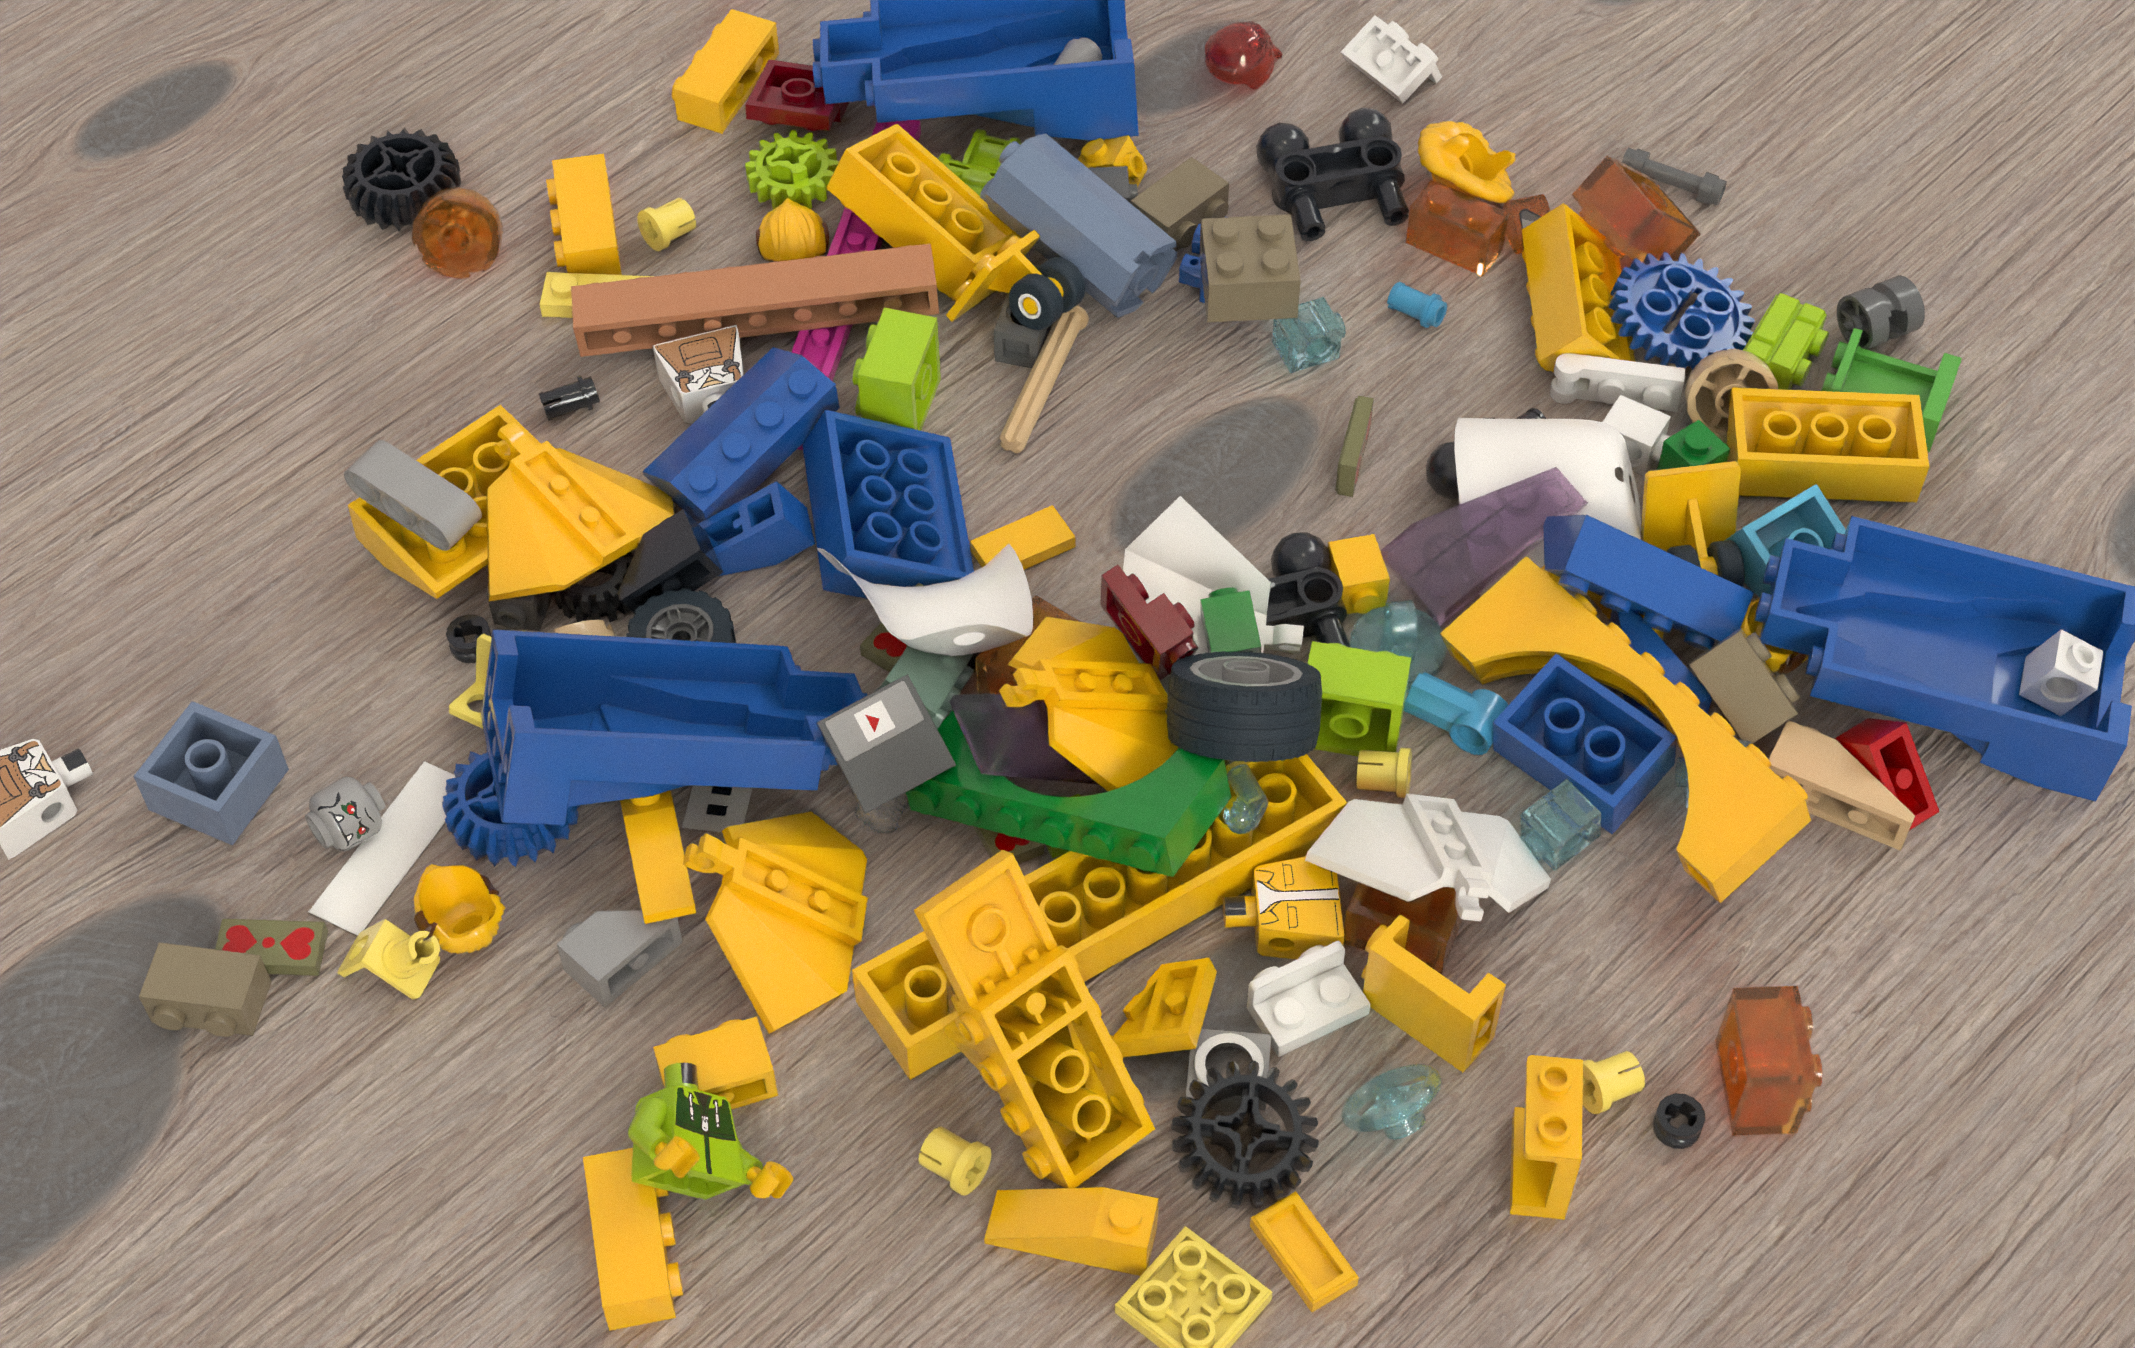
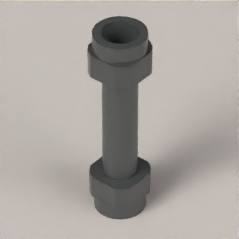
M1631 148L1626 150L1621 162L1620 173L1626 174L1628 178L1640 181L1645 176L1697 194L1696 201L1707 205L1710 203L1716 206L1719 205L1725 192L1727 181L1719 179L1718 175L1706 172L1704 177H1700L1650 160V152Z

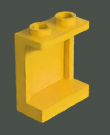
M1400 914L1389 927L1385 925L1379 926L1366 944L1365 950L1368 952V960L1361 975L1365 980L1363 993L1370 1002V1008L1464 1073L1495 1036L1506 984L1488 972L1471 993H1467L1405 950L1410 920Z
M1530 1055L1527 1058L1525 1108L1514 1107L1512 1116L1510 1214L1565 1220L1582 1161L1583 1060L1538 1055Z

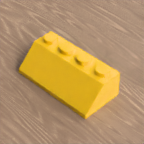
M898 124L845 149L826 187L846 208L854 212L872 228L876 235L883 238L893 248L931 244L937 288L950 298L968 279L973 280L976 277L972 269L985 255L991 252L996 257L1001 246L1012 236L1017 235L1020 239L1022 238L988 209V204L974 190Z
M1564 203L1523 228L1524 250L1522 251V256L1527 268L1528 282L1526 288L1530 295L1532 307L1530 319L1536 337L1537 348L1535 349V356L1540 366L1544 370L1554 373L1556 359L1564 353L1635 362L1634 349L1631 350L1629 348L1632 336L1623 337L1618 335L1623 324L1611 321L1615 310L1608 306L1613 297L1610 294L1621 274L1618 246Z
M1756 388L1731 389L1727 446L1731 450L1727 462L1736 461L1741 468L1739 495L1793 498L1817 484L1826 499L1917 503L1929 470L1919 395Z

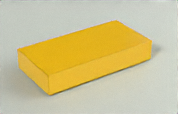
M1051 505L971 540L970 551L980 566L984 567L1007 544H1010L1025 570L1075 548L1076 537L1055 507Z
M1296 1191L1250 1218L1251 1229L1311 1312L1316 1311L1358 1285V1275Z

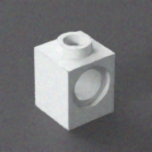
M1622 395L1618 397L1603 420V423L1617 428L1624 437L1632 471L1644 477L1654 461L1659 462L1663 442L1670 437L1667 436L1671 416Z
M2063 630L2058 631L2026 656L2019 695L2059 716L2064 715L2098 689L2103 651Z

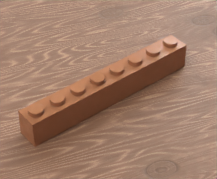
M931 244L908 245L898 248L571 286L573 330L580 357L651 349L656 344L737 325L739 338L876 322L879 321L884 307L921 315L939 314Z

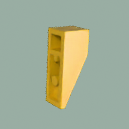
M671 790L654 796L620 800L644 923L648 924L695 914L696 908L687 867L683 865L685 855Z
M1105 1187L997 1190L984 1244L1141 1276L1148 1268L1157 1231L1159 1198Z

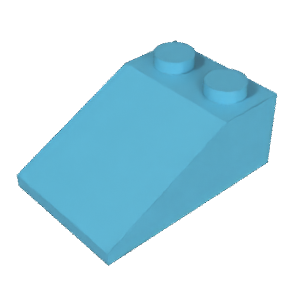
M1817 484L1746 525L1726 540H1732L1738 545L1744 564V583L1760 598L1762 592L1770 593L1771 585L1763 583L1769 556L1779 557L1785 538L1831 549L1835 534H1845L1846 529Z

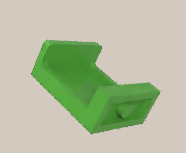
M1854 328L1848 343L1839 341L1831 364L1832 368L1838 369L1837 374L1827 373L1821 391L1919 395L1927 452H1930L1962 358L1944 353L1938 371L1861 348L1859 342L1863 330Z

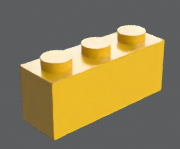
M731 9L724 20L714 27L710 39L702 50H698L695 53L691 65L683 76H679L673 84L671 96L673 101H675L677 120L723 134L750 96L769 59L775 60L779 55L776 22Z
M604 153L552 160L554 178L546 179L550 205H558V209L550 210L554 236L561 235L562 240L554 241L557 266H566L567 273L622 275Z
M633 1148L583 1157L602 1308L609 1331L676 1318L673 1297L683 1295L678 1262L668 1264L666 1247L676 1245L671 1212L661 1214L659 1197L669 1196V1192L632 1182Z

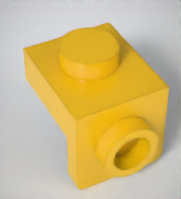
M1129 135L1104 140L1101 138L1092 140L1082 148L1081 155L1078 158L1087 168L1127 166L1129 184H1137V188L1147 172L1144 158Z

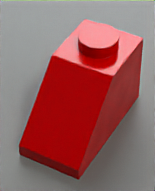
M1867 718L1834 738L1915 815L1910 830L1940 812L1907 722Z

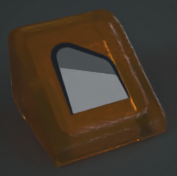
M1544 194L1510 200L1504 204L1501 225L1515 254H1521L1524 250L1522 229L1550 212L1549 204Z

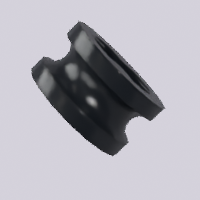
M475 614L457 617L448 626L446 637L452 656L458 661L475 663L477 638L482 634L491 636L488 622L483 617ZM474 635L475 641L465 643V636Z
M1679 1093L1668 1095L1658 1105L1653 1120V1131L1657 1139L1666 1146L1674 1149L1691 1147L1700 1137L1705 1123V1111L1694 1097ZM1679 1114L1688 1118L1687 1124L1683 1123L1679 1128H1675L1670 1124L1671 1118L1675 1119Z

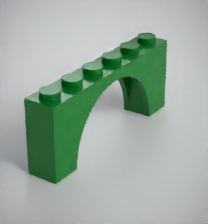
M966 698L961 699L937 729L956 765L906 792L910 810L1170 877H1174L1231 799L1224 759L1200 756L1180 748L1160 767L1143 778L1104 793L1078 797H1057L1025 790L1007 780L1000 773L1003 762L1014 746L1005 707Z

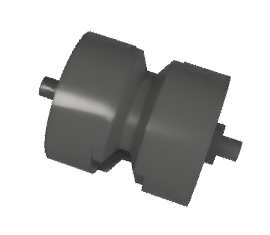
M1901 275L1879 282L1872 288H1864L1846 295L1839 300L1837 305V321L1843 337L1849 342L1854 328L1863 330L1859 346L1866 350L1884 344L1889 339H1896L1919 330L1925 319V308L1920 292L1911 280Z

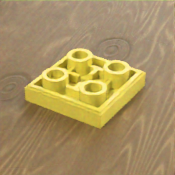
M1185 1226L1115 1304V1313L1159 1348H1231L1270 1303L1273 1292Z

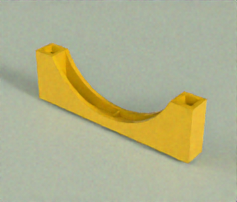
M1526 556L1440 633L1450 655L1483 685L1501 678L1538 673L1555 654H1558L1595 681L1621 691L1649 710L1669 732L1677 737V745L1684 756L1688 772V812L1676 851L1684 871L1721 903L1811 821L1806 805L1807 793L1792 777L1786 775L1781 779L1770 769L1772 765L1769 759L1755 745L1750 743L1747 747H1744L1733 737L1735 736V731L1721 715L1714 712L1709 716L1698 706L1700 701L1697 696L1684 683L1678 682L1676 685H1673L1663 676L1665 674L1663 667L1648 652L1639 655L1629 646L1631 644L1630 639L1615 623L1610 622L1607 626L1596 617L1598 615L1596 609L1583 595L1579 593L1575 596L1570 595L1558 584L1559 576L1546 571L1545 565L1539 568Z

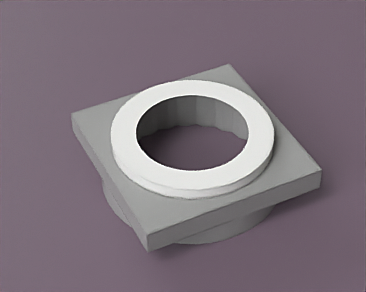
M1201 1029L1196 1049H1190L1186 1097L1194 1099L1189 1091V1086L1195 1079L1209 1087L1206 1079L1205 1059L1208 1052L1220 1047L1231 1046L1248 1052L1252 1060L1259 1063L1257 1076L1267 1078L1271 1035ZM1241 1096L1223 1099L1211 1108L1223 1112H1236L1240 1105ZM1259 1100V1110H1266V1103Z

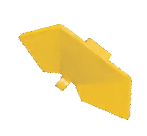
M514 421L503 426L498 431V436L503 440L495 444L494 450L505 461L510 462L509 468L488 487L486 493L489 601L554 592L568 588L637 548L644 533L674 515L672 498L656 486L564 449L554 448L548 441L535 446Z
M1045 617L1007 664L1017 669L1013 676L1018 684L1017 686L1004 684L999 690L1007 707H1023L1036 700H1044L1048 711L1049 746L1107 791L1118 789L1143 778L1160 767L1178 749V746L1171 743V740L1168 738L1167 714L1165 712L1168 695L1152 665L1138 662L1124 634L1115 627Z
M812 811L728 826L722 830L726 844L706 833L700 837L699 846L692 843L686 847L684 866L702 873L717 872L723 875L722 884L705 920L768 1034L847 992L853 949L855 945L862 941L868 897L862 895L867 858L862 849Z

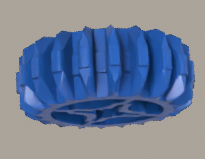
M487 748L486 753L482 755L470 751L468 758L470 764H456L454 771L456 778L446 780L445 790L447 795L443 796L442 807L446 815L445 822L448 831L452 832L456 843L462 850L469 848L470 854L474 856L476 861L487 855L489 862L495 867L503 857H506L516 867L519 857L528 855L536 863L537 851L545 849L554 853L556 847L555 839L568 840L570 833L569 825L577 824L579 816L577 808L580 805L568 807L565 825L502 823Z

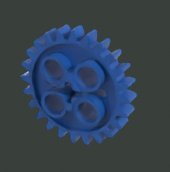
M1663 252L1659 261L1651 253L1646 255L1643 262L1635 258L1629 268H1623L1610 294L1613 297L1608 305L1609 308L1615 310L1611 321L1623 324L1618 335L1623 337L1632 336L1633 341L1629 346L1631 350L1643 347L1646 350L1644 354V360L1646 361L1656 356L1660 358V365L1668 366L1669 363H1673L1676 367L1686 369L1688 366L1692 370L1703 358L1716 351L1728 349L1743 350L1754 333L1751 331V328L1755 323V319L1748 316L1752 306L1747 303H1740L1745 294L1744 291L1730 290L1729 287L1733 282L1732 278L1720 280L1716 277L1719 268L1714 267L1709 271L1704 270L1702 259H1698L1694 265L1689 264L1683 253L1680 254L1677 261H1673L1667 252ZM1694 293L1698 294L1693 305L1687 308L1673 331L1669 334L1665 333L1670 322L1677 318L1691 295Z

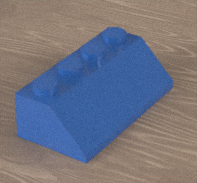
M773 347L642 471L643 475L656 487L669 495L673 502L681 509H684L699 524L748 497L804 443L824 410L836 412L840 408L836 384L804 356Z
M1589 515L1547 516L1544 522L1545 570L1560 577L1558 582L1560 586L1579 594H1586L1587 590L1603 596L1600 602L1603 606L1628 614L1630 609L1644 615L1643 624L1666 633H1670L1671 628L1686 634L1683 640L1686 644L1707 651L1740 629L1754 592Z

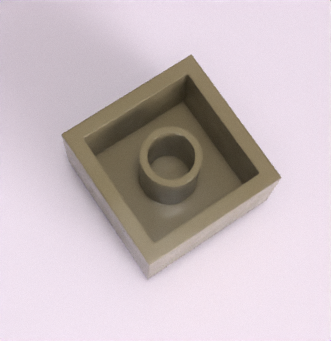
M1291 214L1201 219L1199 257L1207 322L1298 318L1301 280Z

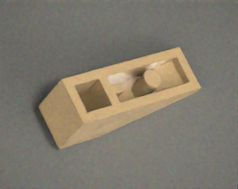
M1788 720L1769 757L1772 765L1770 769L1781 779L1788 775L1800 784L1808 795L1806 805L1810 814L1901 851L1915 815L1836 739L1821 734L1812 727L1802 726Z

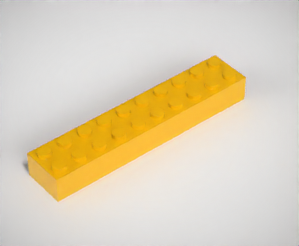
M1307 754L1282 761H1234L1226 766L1231 799L1174 877L1144 871L1139 868L1097 859L1072 851L1067 852L1024 877L1057 945L1065 946L1073 954L1080 968L1079 973L1085 982L1223 904V897L1238 896L1251 889L1253 869L1258 865L1305 857L1307 851L1346 806V800ZM924 931L852 970L856 1003L910 1080L961 1052L947 1037L943 1027L959 1016L950 999L956 993Z

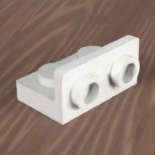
M1376 15L1341 51L1347 62L1402 104L1427 77L1434 83H1437L1442 78L1435 64L1438 61V57L1429 47L1423 43L1415 46L1408 40L1409 36L1405 30L1397 23L1391 21L1389 24H1386Z
M1340 941L1325 947L1322 945L1311 947L1297 960L1280 968L1273 966L1264 969L1249 983L1247 1010L1262 1033L1271 1035V1047L1278 1057L1369 1014L1370 1002L1344 965L1345 948Z

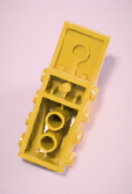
M1001 850L914 909L956 993L950 999L959 1016L943 1027L947 1037L979 1070L985 1082L994 1091L998 1092L1005 1105L1000 1109L1001 1115L1008 1127L1021 1137L1027 1149L1022 1153L1024 1161L1037 1178H1047L1064 1188H1076L1155 1130L1144 1106L1143 1096L1132 1082L1123 1063L1122 1053L1112 1040L1101 1018V1010L1097 1002L1090 995L1079 973L1080 968L1077 960L1065 946L1057 945L1013 853Z

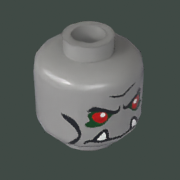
M345 776L315 793L310 798V812L305 814V819L313 835L325 849L333 846L339 851L346 852L380 831L382 819L379 811L385 808V803L371 782L362 785L355 778Z

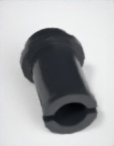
M581 375L576 376L578 380L576 382L539 393L548 421L584 407L592 410V405L600 402L591 376L582 379Z

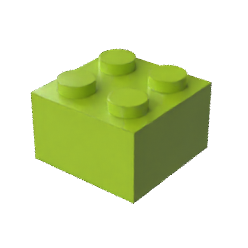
M884 307L878 324H872L869 328L865 357L858 358L854 366L852 381L853 385H857L859 388L855 413L861 416V418L921 431L941 380L937 317Z
M1312 641L1308 664L1320 672L1322 683L1320 731L1315 750L1357 757L1360 750L1396 752L1404 712L1411 657L1399 656L1388 651L1375 652L1351 648L1339 643L1327 644Z

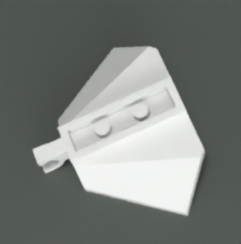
M1181 496L1125 549L1123 571L1127 576L1132 573L1135 574L1142 582L1149 595L1146 603L1148 604L1165 593L1173 605L1180 602L1192 617L1195 627L1191 629L1194 632L1193 641L1198 646V650L1193 655L1208 653L1200 614V599L1209 598L1208 595L1212 591L1228 587L1237 588L1238 592L1250 590L1261 642V653H1263L1264 649L1300 653L1304 626L1289 624L1266 625L1271 582ZM1132 649V651H1133L1135 657L1137 658L1138 662H1139V663H1143V662L1140 660V658L1137 656V654L1134 652V650ZM1170 675L1160 681L1167 695Z
M1406 794L1403 805L1358 799L1349 801L1307 851L1305 859L1307 862L1408 902L1442 887L1454 888L1456 891V910L1460 919L1481 921L1484 911L1479 907V898H1488L1490 896L1509 913L1548 889L1551 878L1508 820L1500 816L1461 812L1454 799Z

